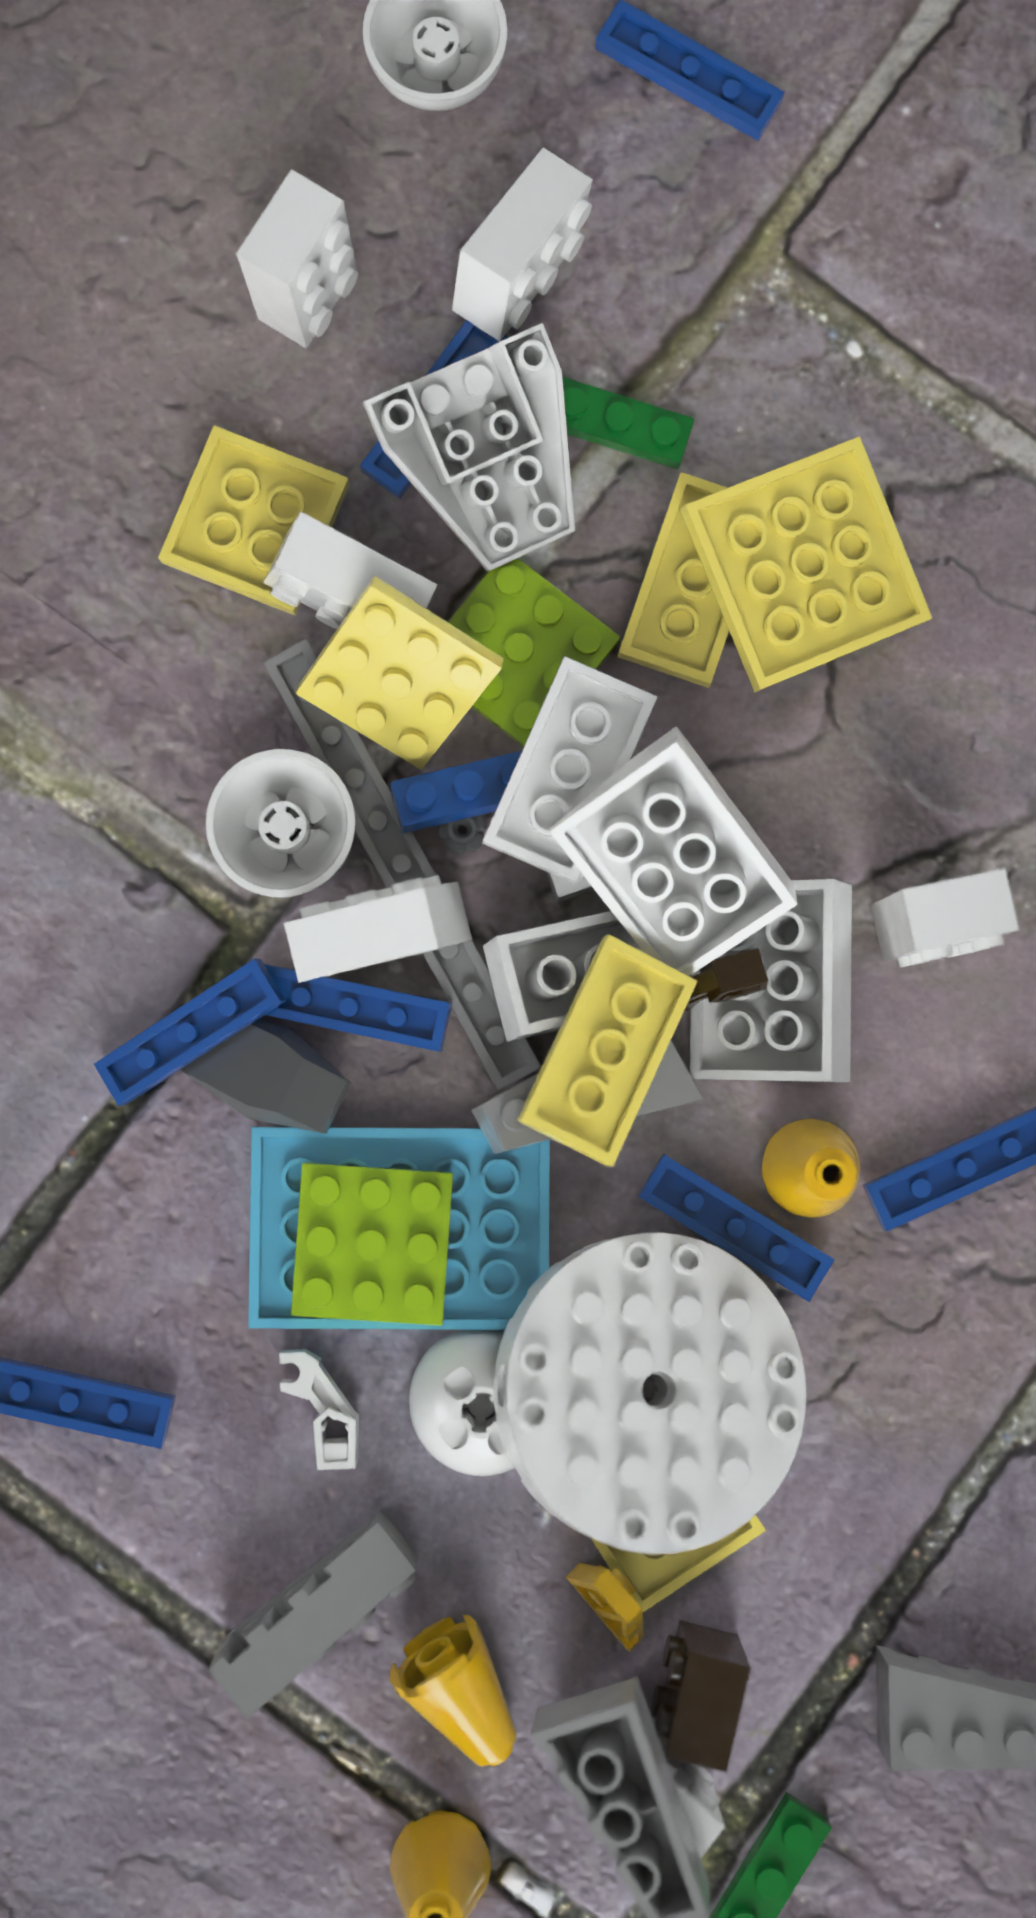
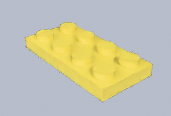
M680 472L619 649L618 658L707 688L710 687L729 629L680 509L685 504L727 487Z
M610 934L604 936L517 1121L606 1166H614L697 984V980Z

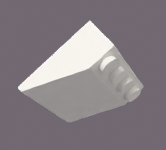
M677 726L634 756L551 827L549 831L641 950L687 976L692 975L798 905L794 883Z
M835 879L791 880L795 886L798 905L716 958L759 948L768 978V987L766 990L724 1002L709 1003L707 998L691 1009L690 1076L692 1079L850 1082L852 885ZM700 969L693 973L691 977L699 974Z

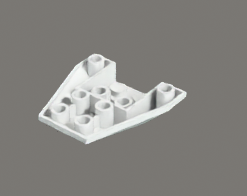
M543 323L504 339L483 351L424 377L404 383L362 402L383 451L487 571L575 531L562 370Z

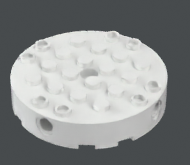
M640 1233L606 1239L583 1247L560 1262H556L527 1290V1295L519 1305L513 1318H510L500 1343L494 1375V1407L503 1447L509 1454L516 1471L521 1477V1482L533 1498L550 1514L577 1532L610 1546L636 1553L668 1554L697 1549L726 1537L752 1519L774 1495L788 1473L801 1439L806 1409V1381L801 1351L790 1321L777 1298L750 1268L722 1249L695 1238L668 1233ZM650 1376L654 1380L655 1386L658 1387V1392H655L653 1399L646 1403L643 1398L642 1387L646 1378Z

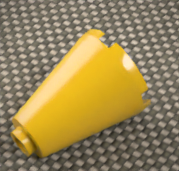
M800 1119L784 1125L769 1139L763 1156L761 1176L768 1194L781 1208L801 1217H822L839 1210L852 1197L860 1177V1160L853 1142L839 1127L823 1120Z
M463 1615L465 1622L455 1624L450 1616L428 1626L406 1644L403 1651L407 1658L400 1668L393 1662L390 1668L389 1681L400 1697L476 1765L495 1766L505 1761L512 1753L517 1732L481 1628L470 1615Z
M443 1810L429 1812L428 1816L420 1818L415 1822L412 1820L405 1825L394 1842L390 1859L392 1883L406 1918H468L483 1895L491 1872L489 1849L476 1824L459 1813Z

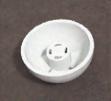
M370 0L363 20V42L367 58L375 75L392 95L404 103L422 110L444 111L460 107L472 101L492 82L505 54L507 19L500 0Z
M272 749L261 751L242 759L220 779L208 804L206 835L216 862L222 871L235 883L251 892L264 896L294 897L319 888L329 881L342 867L350 853L354 840L355 812L345 784L327 764L301 751ZM297 829L301 830L298 831V834L294 839H292L293 841L291 842L290 838L295 835Z
M457 1330L444 1336L424 1354L411 1381L409 1392L410 1416L419 1440L437 1461L463 1474L492 1476L515 1468L509 1454L503 1447L497 1426L496 1414L486 1420L495 1410V1365L505 1330ZM469 1407L470 1412L475 1416V1418H473L469 1414L468 1410H464V1408Z

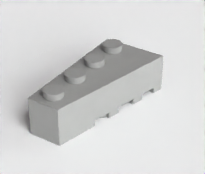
M670 1041L636 1117L703 1099L672 1041ZM538 1074L471 1110L494 1154L552 1139L517 1121Z
M380 1510L224 1637L208 1670L246 1720H248L271 1698L289 1685L306 1667L324 1657L334 1647L336 1641L350 1628L354 1631L369 1620L376 1611L374 1607L385 1597L390 1595L391 1598H395L404 1592L415 1580L413 1573L417 1567V1554L385 1513Z
M876 1645L878 1748L891 1771L1036 1769L1035 1683L1014 1678L1007 1680L988 1675L986 1671L969 1667L962 1669L939 1663L936 1659L919 1655L916 1658Z
M635 1677L538 1708L531 1729V1736L540 1750H545L557 1769V1777L567 1793L573 1794L586 1814L588 1826L598 1842L603 1841L617 1863L616 1870L646 1917L708 1918L710 1883L638 1678Z

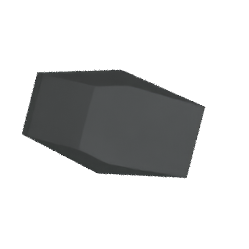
M260 1019L180 1069L184 1074L246 1118L327 1134L351 1084L347 1077L293 1029Z

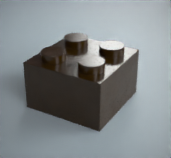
M679 1620L676 1636L668 1635L665 1643L662 1664L668 1667L664 1686L656 1685L654 1690L651 1717L656 1718L655 1729L657 1735L661 1738L666 1758L727 1773L751 1666L738 1634Z

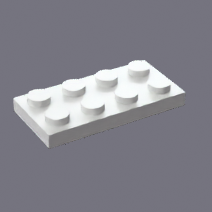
M564 656L486 832L483 844L576 884L581 871L549 832L550 828L630 761L658 696Z

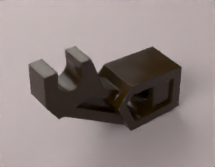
M759 948L714 959L702 967L699 974L691 977L697 980V984L684 1011L691 1010L700 1001L707 998L709 1003H717L766 990L768 978Z

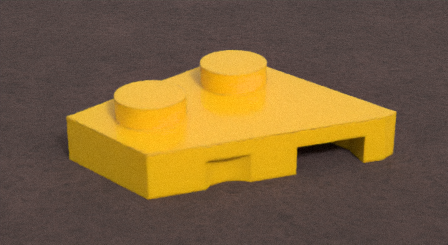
M578 1563L569 1572L566 1579L626 1650L631 1652L644 1638L642 1608L631 1596L636 1591L634 1586L615 1567L609 1570L602 1565L594 1566Z

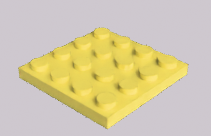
M860 436L685 504L680 509L754 693L933 619Z

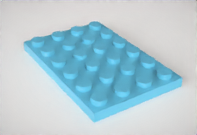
M252 1127L248 1328L505 1330L510 1318H513L519 1305L527 1295V1290L549 1269L550 1140L494 1154L481 1128L330 1127L327 1134L294 1127ZM302 1163L453 1172L442 1326L291 1316Z

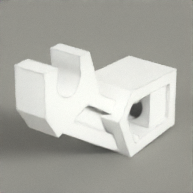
M307 1349L281 1350L279 1353V1364L294 1363L299 1368L300 1375L297 1379L293 1380L283 1379L280 1382V1391L310 1400L319 1413L313 1421L317 1470L355 1469L358 1463L359 1413L355 1412L322 1365V1358ZM329 1416L333 1420L346 1423L345 1429L348 1431V1437L326 1438L328 1421L325 1418Z

